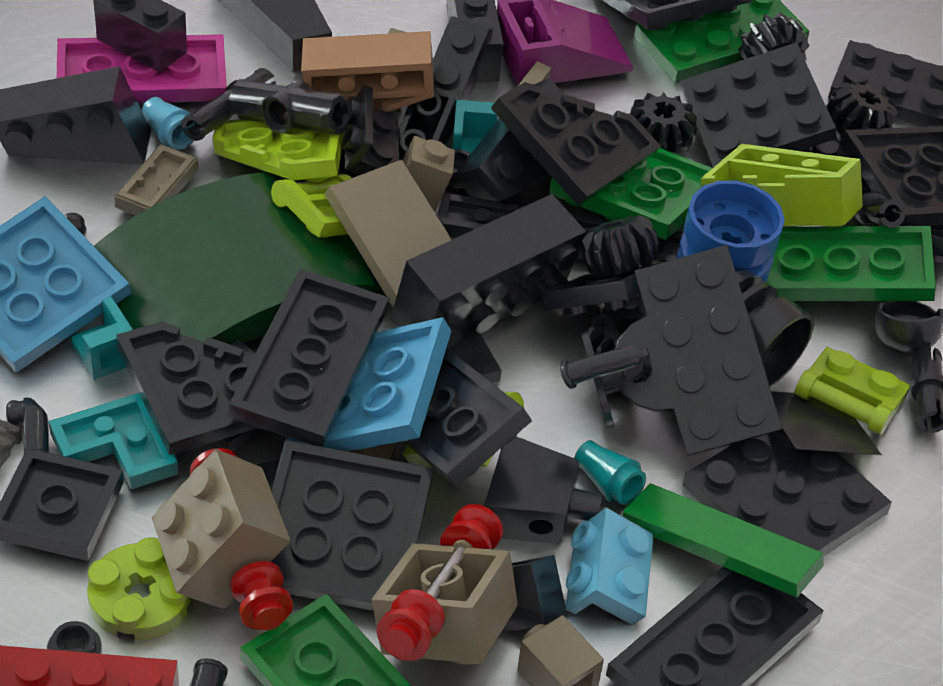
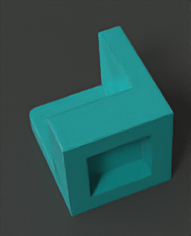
M469 100L456 101L453 149H461L470 154L498 119V116L491 110L494 103Z
M112 297L102 300L104 324L71 336V345L93 380L126 368L117 349L116 335L133 329Z

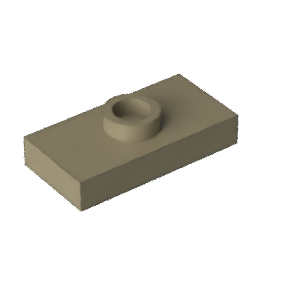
M160 144L114 196L115 208L136 216L148 208L177 195L199 170L198 158Z

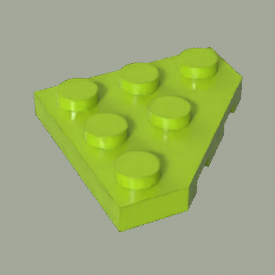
M237 119L228 120L216 128L212 141L215 154L287 179H305L310 183H319L328 180L332 176H338L344 132L336 135L291 128L284 133H278L270 129L266 123Z

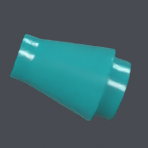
M592 440L584 442L577 449L574 458L580 463L579 467L587 474L609 502L627 505L642 492L646 483V474L641 470V465L638 461L599 446Z

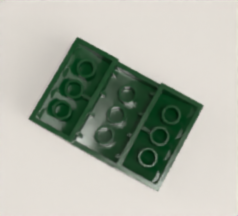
M270 172L221 179L177 194L129 219L94 245L130 284L131 294L118 302L117 306L133 330L165 322L180 327V334L205 342L206 338L209 337L227 344H231L238 339L245 343L265 335L300 269L376 294L386 295L349 234L318 238L308 231L306 225L289 207H278L274 203L271 196L273 184L278 180H286L287 178ZM305 179L293 180L296 183L307 182Z

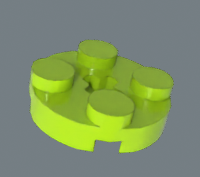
M147 537L137 543L120 546L108 552L100 560L92 563L88 569L87 598L89 610L98 626L109 634L117 636V631L124 634H134V640L155 639L177 628L188 614L187 607L192 598L176 593L158 538ZM146 584L149 585L150 595L142 598L139 593L129 595L127 592L135 585Z

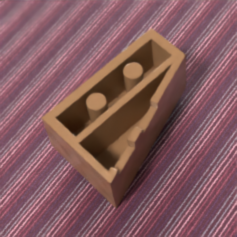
M431 31L303 38L301 66L303 82L315 91L342 94L345 100H348L351 96L356 97L363 85L373 88V109H382L384 112L434 97V70Z

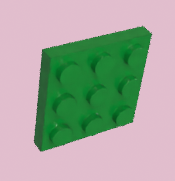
M659 148L651 158L581 206H578L554 178L551 180L549 194L564 199L572 206L584 207L599 213L609 221L629 216L636 217L641 215L651 220L657 237L667 240L685 223L692 196L701 188V178L712 168Z

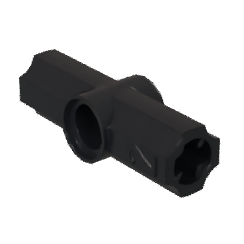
M240 80L232 85L231 95L227 99L230 113H235L239 119L266 123L270 129L278 133H284L291 128H299L339 135L348 129V122L352 116L351 102L345 100L342 94L315 91L302 81H294L287 86Z

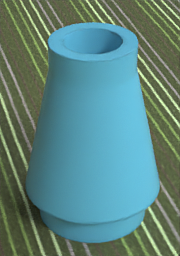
M152 97L144 103L142 112L162 145L182 150L194 142V140L185 135L184 131L193 127L195 123L193 122L189 126L182 128V120L190 112L166 103L159 97Z

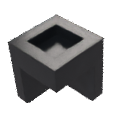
M555 555L512 562L518 606L502 632L533 628L539 624L548 625L562 615L566 617L567 610Z

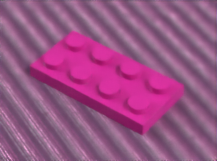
M223 34L187 35V52L161 73L99 41L97 37L57 38L56 78L120 66L138 103H145L152 97H159L166 103L210 102L224 93L227 88Z

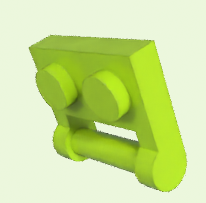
M349 175L332 176L329 180L319 183H296L291 179L278 180L273 184L271 196L274 203L278 207H289L312 234L318 238L348 234L325 197V193L330 186L352 179Z
M826 346L811 367L802 373L796 385L794 395L805 400H809L812 397L867 423L868 430L882 435L905 401L911 385L897 379L890 372L877 370L854 359L847 352L834 350Z

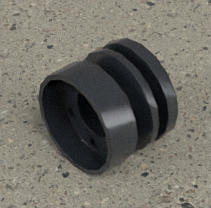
M746 269L736 272V276L768 384L772 388L793 368L805 351L814 330V317L786 297L778 298L776 288L763 282L761 277Z

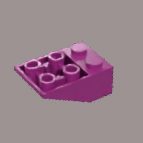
M497 0V15L503 40L502 56L517 86L537 61L551 67L549 78L554 83L633 71V65L607 17L555 0Z

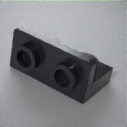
M363 85L356 97L351 96L348 99L351 102L352 116L349 119L348 129L345 131L341 143V148L345 150V169L358 175L399 161L398 119L382 110L373 109V88Z

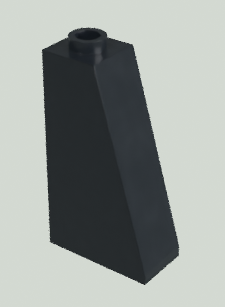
M218 0L293 72L301 70L303 38L332 37V31L315 0Z

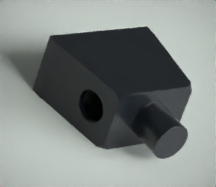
M516 436L500 450L484 506L491 509L499 517L503 526L502 539L557 544L562 541L568 517L588 521L600 512L603 494L576 488L580 463L575 458Z

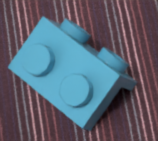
M608 508L603 509L588 521L581 522L571 538L573 553L571 568L566 578V588L568 589L566 610L577 614L593 603L632 625L646 617L653 534Z

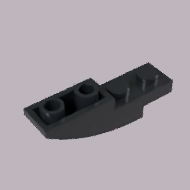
M450 17L433 57L434 97L408 105L398 129L399 160L403 161L414 136L425 140H436L446 145L454 131L456 101L469 100L478 79L476 70L491 36L490 27L458 17Z

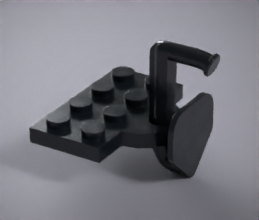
M728 245L635 270V277L647 317L631 324L618 339L615 350L594 355L588 331L581 333L587 357L573 362L564 360L560 365L563 381L569 389L576 388L578 383L594 379L607 428L615 427L606 398L610 394L622 392L636 406L653 412L674 411L687 457L782 430ZM650 374V376L648 377V379L645 380V381H643L644 378H645L647 375Z

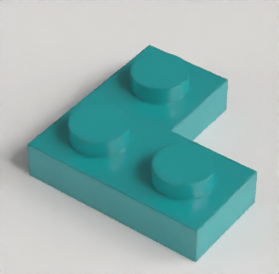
M139 393L48 421L51 437L60 456L90 462L114 454L121 470H123L130 489L178 474L177 460L174 454H168Z

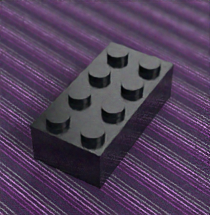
M553 194L546 196L407 260L390 319L397 327H402L443 317L452 330L447 344V349H450L460 341L463 333L474 329L478 334L484 333L497 321L511 314L518 316L524 313L533 303L543 299V292L568 282L573 264L580 255L579 249L586 231Z

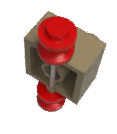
M217 448L203 452L192 462L190 477L152 516L175 591L178 594L222 609H226L236 599L241 603L239 615L246 627L255 630L274 629L280 626L291 614L293 601L289 592L281 588L284 578L280 568L271 561L291 540L263 468L238 458L233 451Z
M479 504L466 505L456 513L453 522L442 533L440 545L412 543L371 599L381 654L392 655L404 661L424 658L453 661L459 665L482 664L518 606L510 551L493 550L502 539L503 526L499 517L491 509Z

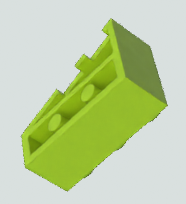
M741 144L701 178V187L716 181H740L757 186L770 194L781 206L785 219L783 226H844L863 207L861 161L856 158Z

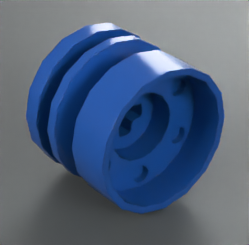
M716 181L702 186L692 196L676 259L728 245L735 272L748 269L761 277L763 282L767 283L785 221L781 206L767 192L755 185L744 182Z

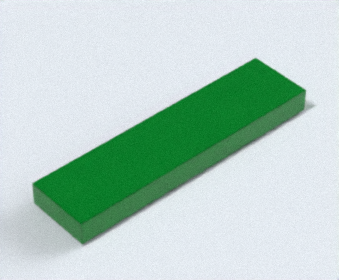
M652 483L622 512L624 518L653 534L654 538L794 597H798L824 566V554L818 550Z

